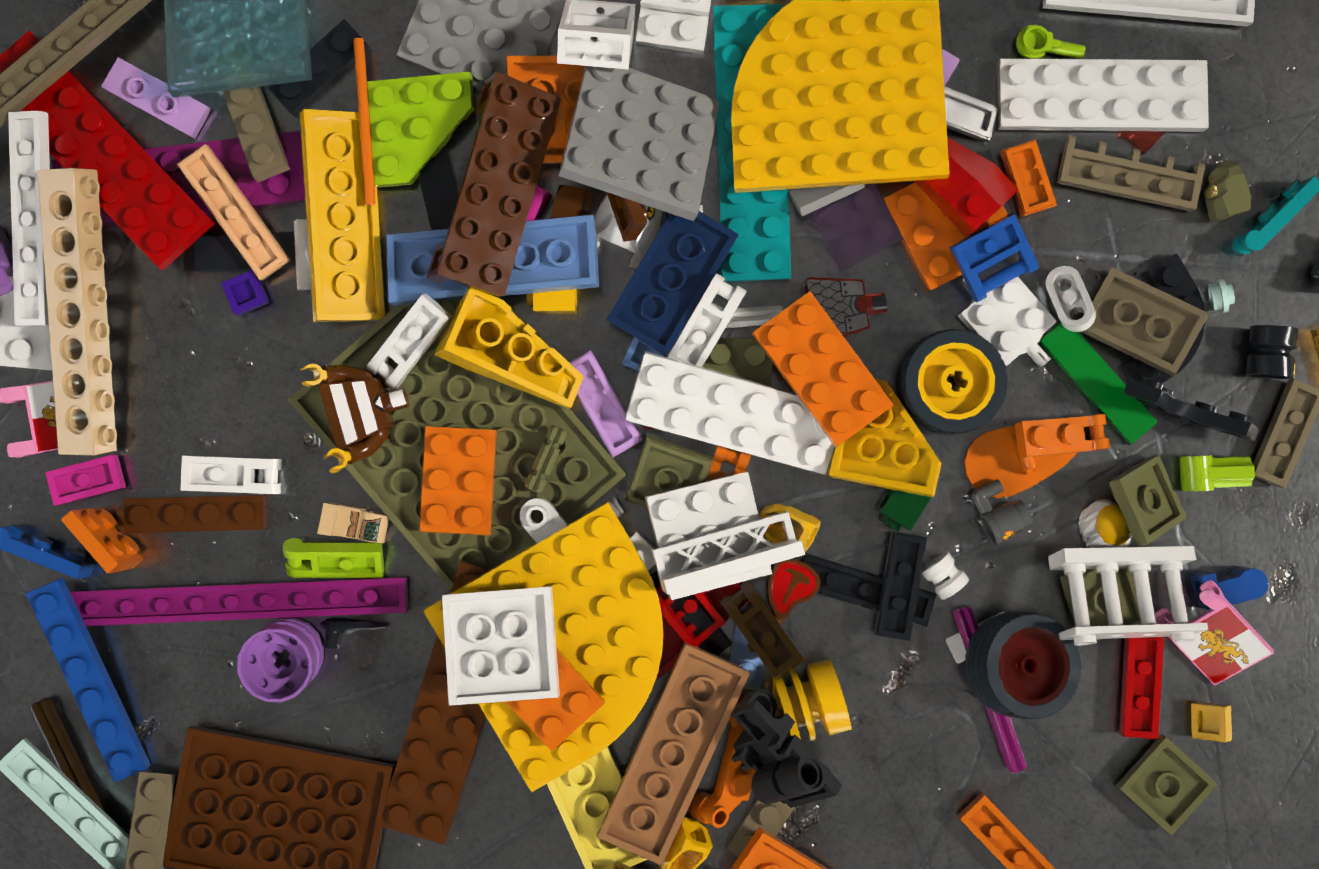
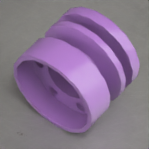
M279 618L268 622L243 644L237 657V673L243 687L252 696L265 702H284L296 697L319 673L323 664L324 646L320 635L309 623L298 618ZM284 650L290 653L287 661L281 658Z

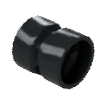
M1277 325L1251 326L1249 347L1254 349V353L1248 355L1246 375L1258 378L1294 379L1296 358L1290 355V351L1297 348L1299 329Z

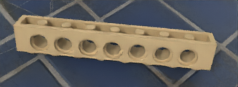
M79 168L37 170L59 455H98L117 451V431L115 429L114 416L115 399L112 388V361L110 359L109 345L110 328L107 317V291L104 274L105 257L102 246V220L99 203L100 186L97 170Z

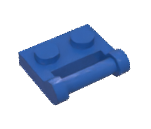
M1008 214L949 247L967 284L968 292L976 303L987 298V293L1021 274L1025 272L1030 274L1039 269L1038 262L1015 214ZM1017 252L1019 256L1018 261L980 281L978 273Z

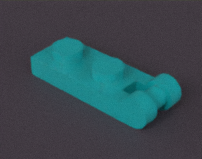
M1313 176L1304 181L1296 179L1288 185L1281 193L1284 198L1277 205L1273 203L1257 217L1260 223L1252 231L1234 238L1232 250L1241 256L1261 250L1319 192V180Z

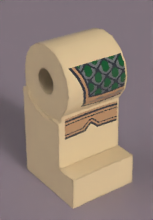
M336 502L323 503L317 534L385 543L389 518L384 513L370 511V509Z

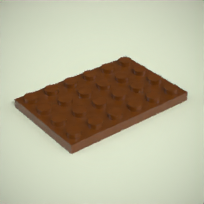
M190 726L187 728L171 809L163 866L175 869H375L383 832L382 823L387 801L386 797L394 774L395 764Z

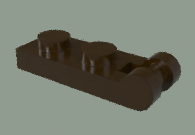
M747 580L740 585L741 589L732 596L727 594L720 602L773 678L778 680L803 662L805 658L760 597L757 590ZM750 601L753 607L743 614L739 607Z

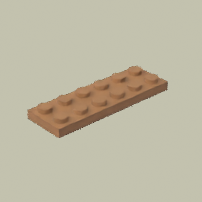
M684 642L597 832V838L662 866L750 675L748 669Z

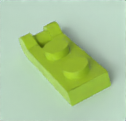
M291 538L282 545L284 557L288 559L285 563L286 573L292 578H383L384 575L382 543H303L298 538Z

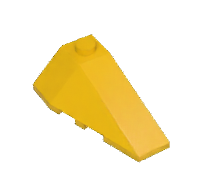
M468 287L452 314V319L446 325L434 355L466 370L568 409L572 408L584 376L554 348H550L535 334L536 331L528 323L525 324L518 318L504 300L487 292Z

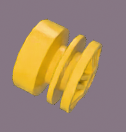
M830 658L808 664V681L803 683L795 669L789 671L792 684L789 687L785 686L782 677L775 680L772 676L773 696L777 702L778 716L788 713L795 721L788 736L796 735L801 740L798 728L805 727L809 740H816L814 723L818 722L822 723L828 736L852 729L841 686Z

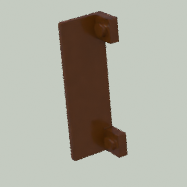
M498 71L484 81L475 114L482 116L446 240L436 245L426 279L437 283L452 280L498 297L505 295L560 105V97Z

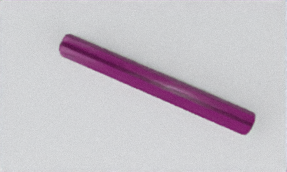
M969 606L953 611L965 650L969 645L968 643L972 635L978 629L975 615ZM986 707L1007 770L1010 773H1017L1026 769L1027 765L1010 717L1001 715Z

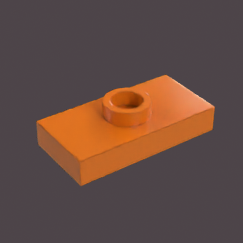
M1036 139L1000 152L1009 180L1019 189L1014 194L1021 218L1057 206Z

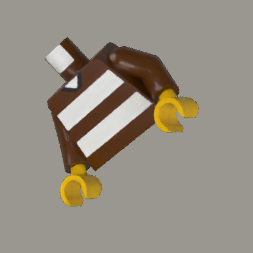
M317 364L303 366L300 370H311L314 373L313 381L301 382L302 385L310 387L319 384L321 381L325 383L318 385L336 448L325 454L323 459L334 456L339 461V466L331 468L329 472L337 473L347 463L353 464L373 456L388 439V430L395 427L391 412L409 407L404 387L385 392L381 379L373 378L369 371L349 365L323 366L322 368Z

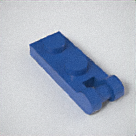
M16 525L0 527L1 550L75 579L91 576L96 563L85 560L86 555L70 548H65L62 551L52 547L54 542L44 537H26L23 529Z

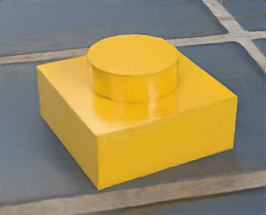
M1206 702L1191 703L1192 738L1225 743L1232 741L1231 705Z

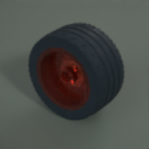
M1015 611L1002 613L983 622L974 632V635H972L965 654L967 681L978 700L982 701L981 703L1001 715L1025 720L1046 718L1062 710L1076 693L1082 667L1078 646L1074 645V640H1060L1059 633L1067 629L1053 618L1034 612Z

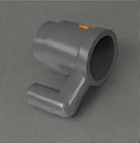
M998 479L972 492V499L980 513L982 526L994 545H998L1004 540L1023 532L1025 527L1033 524L1029 510L1020 499L1012 503L1008 501L994 509L992 508L988 498L1004 491Z

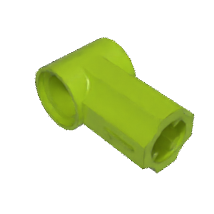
M1212 455L1179 457L1181 491H1213L1214 488L1247 487L1252 486V481L1255 478V468L1250 457L1231 456L1213 458Z

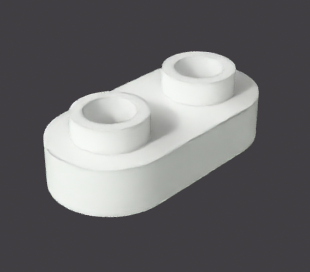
M1060 266L1053 269L1048 274L1045 284L1063 327L1072 332H1081L1088 329L1095 321L1096 311L1079 272L1070 266ZM1071 284V287L1068 290H1060V288L1063 285ZM1078 312L1084 313L1082 318L1078 320L1072 319L1074 314Z
M534 498L527 501L520 510V522L536 543L568 525L556 508L543 498ZM533 510H540L543 513V520L536 523L531 519Z

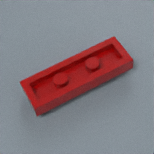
M1164 637L1125 638L1119 734L1123 737L1159 738Z

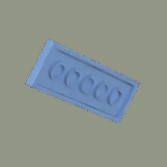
M594 215L526 221L504 296L599 287L596 219ZM449 229L387 235L388 303L392 306L415 304L422 294L429 295L436 302L462 299L469 286L452 280L437 283L426 279L435 247L446 240Z

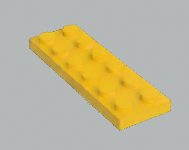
M303 109L300 112L313 322L380 321L385 316L377 187L375 186L376 205L365 206L359 112Z

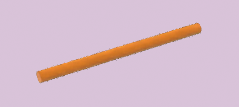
M354 38L365 206H375L364 39Z

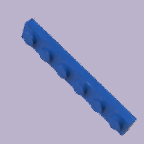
M62 577L25 593L114 782L146 770L151 765L64 578Z

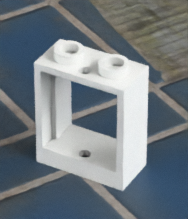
M566 0L558 28L557 63L628 70L634 37L636 4L596 0ZM598 7H602L604 9V13L600 14L597 12L596 9Z

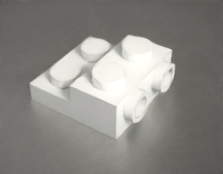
M641 0L636 45L704 54L711 0Z

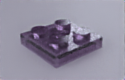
M875 183L864 184L865 188L810 213L840 272L903 240Z

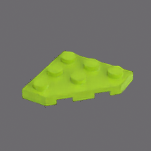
M469 71L367 81L374 185L378 188L412 185L421 175L419 172L432 157H436L451 139V134L475 110L473 78Z

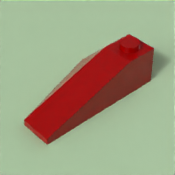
M947 137L949 178L917 180L915 182L958 230L967 237L997 212L1019 189L996 164Z

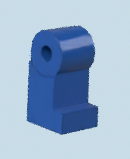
M1237 567L1228 575L1216 577V574L1204 570L1190 574L1198 607L1207 610L1211 608L1205 605L1199 597L1202 591L1200 586L1206 581L1213 580L1231 605L1258 599L1268 589L1266 575L1261 570L1250 567Z

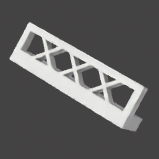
M788 511L652 549L661 587L667 595L805 555L802 541L795 538ZM782 521L786 541L772 544L762 538L770 524ZM761 527L758 534H755L750 531L752 529ZM745 532L755 539L748 552L739 554L730 549L729 545L736 534ZM727 537L724 544L716 541L717 539ZM712 542L721 548L715 560L710 563H704L695 558L701 544ZM759 542H762L765 545H767L765 547L756 549ZM689 547H693L690 554L682 550ZM676 551L687 557L680 571L667 575L662 555ZM726 551L734 555L723 558ZM692 561L699 564V566L689 568Z

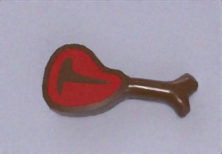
M788 559L776 563L768 579V602L771 612L781 626L784 620L791 614L793 608L798 604L811 600L817 594L820 587V578L817 572L808 564L796 559ZM748 643L747 647L750 650V652H755L751 645Z

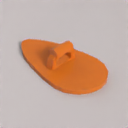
M1007 426L987 431L973 440L967 448L964 458L965 475L975 489L998 479L1004 491L993 496V498L1010 497L1048 478L1064 467L1077 453L1019 458L1015 426Z

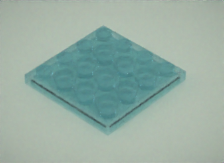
M164 0L168 92L172 97L312 80L307 0Z

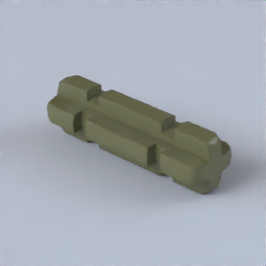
M554 425L549 427L545 436L547 438L546 443H542L532 466V469H534L533 473H529L525 482L526 488L537 493H541L547 483L545 478L551 474L561 451L558 448L560 444H564L567 431Z

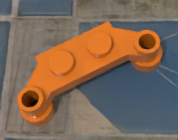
M742 696L739 697V699H738V701H737L735 707H736V706L739 704V702L743 699ZM732 716L729 718L731 728L714 792L712 795L706 792L696 794L689 805V812L693 818L703 824L709 823L716 828L723 827L729 819V814L742 801L749 800L752 778L756 772L753 768L743 771L740 768L742 761L734 762L731 759L736 752L733 745L741 732L745 730Z

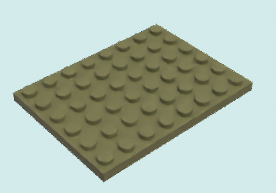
M461 300L437 303L452 315ZM414 304L396 306L327 366L349 365L369 371L366 368L368 363ZM444 327L407 374L403 383L398 387H404L409 407L391 412L395 427L388 430V439L373 456L353 464L347 463L345 468L451 591L461 559L493 569L536 543L520 522V510L527 501L534 498L548 500L567 523L570 524L627 474L571 409L466 370L434 355L445 330ZM392 358L388 359L387 363L396 369L399 364ZM371 373L373 378L382 380L385 392L391 390L385 385L386 380L378 373L376 375ZM321 381L319 384L310 387L303 386L287 400L330 450L335 449L336 446L318 385L325 383ZM554 425L567 431V437L564 444H560L558 448L561 451L550 476L547 475L545 478L547 483L541 493H537L526 488L525 482L529 473H533L534 469H532V466L542 443H546L547 438L545 436L549 427ZM425 426L497 430L491 535L420 532ZM533 510L531 519L539 523L543 520V513L540 510Z

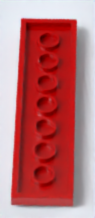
M30 30L0 55V74L40 41ZM69 71L21 110L48 113L49 153L64 169L97 170L100 186V207L162 271L215 224Z

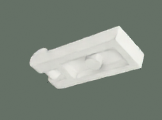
M716 273L669 353L668 358L702 367L747 291L739 286L734 288L724 282L725 278ZM716 294L729 300L725 308L712 302Z
M422 294L366 368L374 375L378 373L386 380L385 385L391 390L397 389L453 316L429 295ZM389 358H392L399 364L396 369L387 363Z
M182 456L180 490L281 494V483H278V470H282V459ZM255 469H264L263 483L254 482Z

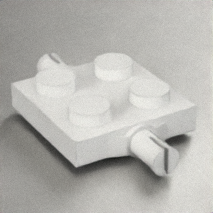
M1019 277L987 293V298L977 303L972 299L970 305L958 315L972 333L982 336L998 350L1005 366L1024 353H1027L1039 368L1051 359L1037 343L1040 341L1043 333L1057 321Z

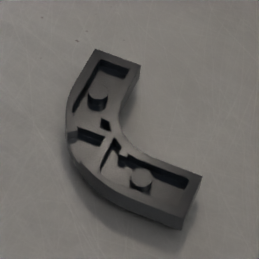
M1177 253L1143 272L1151 286L1204 311L1200 292ZM1205 323L1176 374L1187 366L1197 352L1203 337ZM1135 358L1120 366L1126 378L1137 383H1141L1142 378H1146L1162 384L1172 378V376Z
M1142 378L1141 383L1128 380L1123 394L1136 402L1154 410L1176 415L1184 421L1252 442L1256 441L1260 430L1250 423V416L1235 411H1230L1228 416L1215 413L1217 407L1196 401L1195 405L1188 404L1172 397L1173 391L1164 388L1163 384L1150 379Z

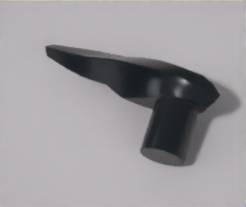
M347 618L327 619L320 623L322 628L326 630L323 646L328 649L337 648L340 634L374 631L388 627L387 623Z

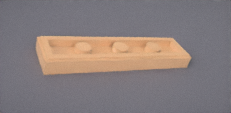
M203 145L177 164L259 280L266 279L291 261L209 145Z

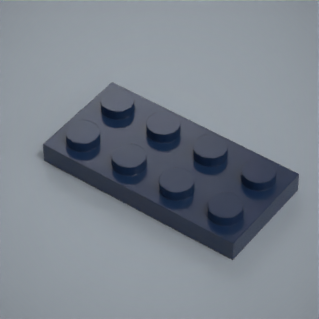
M700 211L694 221L669 213L606 320L665 356H668L739 234Z

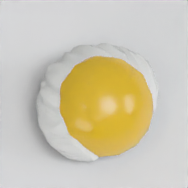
M1106 499L1097 500L1081 512L1078 522L1079 533L1082 535V541L1086 543L1087 547H1128L1132 534L1128 529L1120 507L1114 502Z

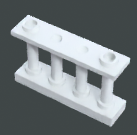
M1194 546L1064 548L1048 556L1050 570H1064V575H1068L1076 627L1060 632V640H1074V645L1076 646L1091 645L1097 643L1096 639L1172 637L1173 642L1195 640L1194 634L1208 630L1207 623H1188L1180 571L1183 570L1182 565L1196 560ZM1128 568L1129 573L1133 574L1141 625H1123L1115 574L1119 569ZM1151 568H1161V572L1165 573L1173 624H1156L1148 572L1151 571ZM1086 569H1096L1097 574H1101L1108 626H1090L1083 573H1086Z

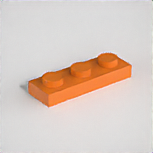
M983 792L957 815L1007 869H1055Z

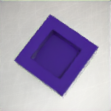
M253 270L221 282L233 314L236 316L270 303L261 280L258 279Z

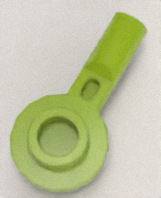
M1039 25L1024 27L1016 37L1018 53L1026 59H1039L1047 52L1076 59H1082L1085 54L1086 47L1084 45L1053 39L1052 32H1048Z

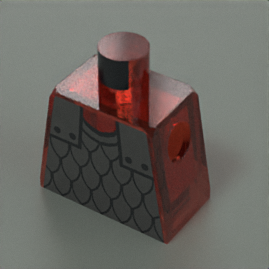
M810 277L806 278L803 282L805 294L811 291L844 337L868 330L870 328L868 315L887 313L885 293L866 295L862 279Z

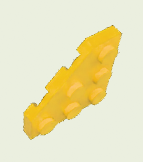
M875 379L894 406L838 447H835L829 475L835 479L934 498L942 463L888 382Z

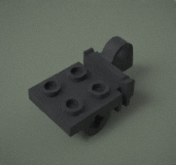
M764 689L745 695L731 713V716L745 729L733 745L736 752L731 759L734 762L741 760L740 768L743 771L751 768L756 771L752 778V789L756 798L764 804L784 801L792 808L837 796L842 784L832 774L831 770L822 764L808 749L805 742L796 735L788 736L795 721L788 713L783 716H777V702L774 696Z

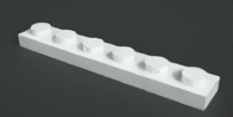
M43 111L8 112L14 322L16 326L49 325L37 170L50 169L48 113Z

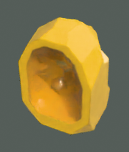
M776 503L765 506L760 513L759 519L785 511L789 512L795 538L802 541L804 552H806L816 537L821 521L792 506ZM782 521L770 524L764 533L774 543L787 540Z
M684 817L662 866L659 865V869H696L707 859L713 847L708 830L698 820Z

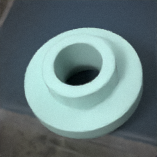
M1223 278L1216 279V283L1208 284V296L1212 311L1221 310L1222 313L1229 312V305L1235 304L1232 284H1225Z

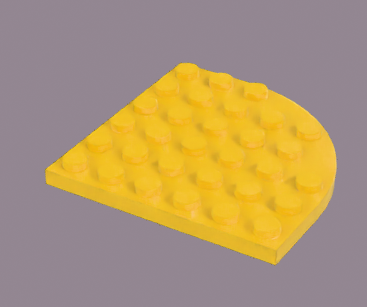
M793 0L772 17L748 49L734 86L731 122L735 193L949 178L939 0Z
M608 501L450 593L461 594L552 586L556 648L562 652L605 700V704L553 751L540 740L506 701L478 703L531 792L590 759L615 741L635 720L645 705L659 671L663 648V621L659 598L645 563ZM441 598L424 608L423 612L445 647L443 604Z

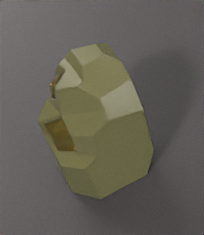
M1229 160L1217 164L1208 177L1209 184L1203 192L1211 223L1251 210V194L1240 165L1235 161Z

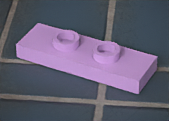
M117 57L101 86L106 91L196 139L212 110L201 102Z
M590 350L569 362L584 376L577 397L612 458L643 441L633 422L625 420L626 410L592 351Z

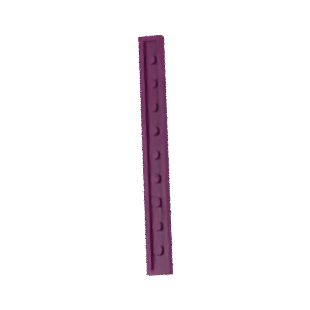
M407 577L70 591L86 626L406 613L409 611Z

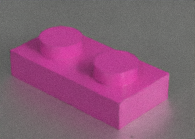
M113 454L45 472L54 506L126 488L118 455Z

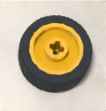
M959 329L935 332L913 345L902 360L897 378L899 398L911 418L928 431L944 435L972 432L988 423L1001 408L1008 387L1006 366L998 350L988 340L978 334ZM947 377L954 379L955 386L953 389H951L952 384L947 382Z

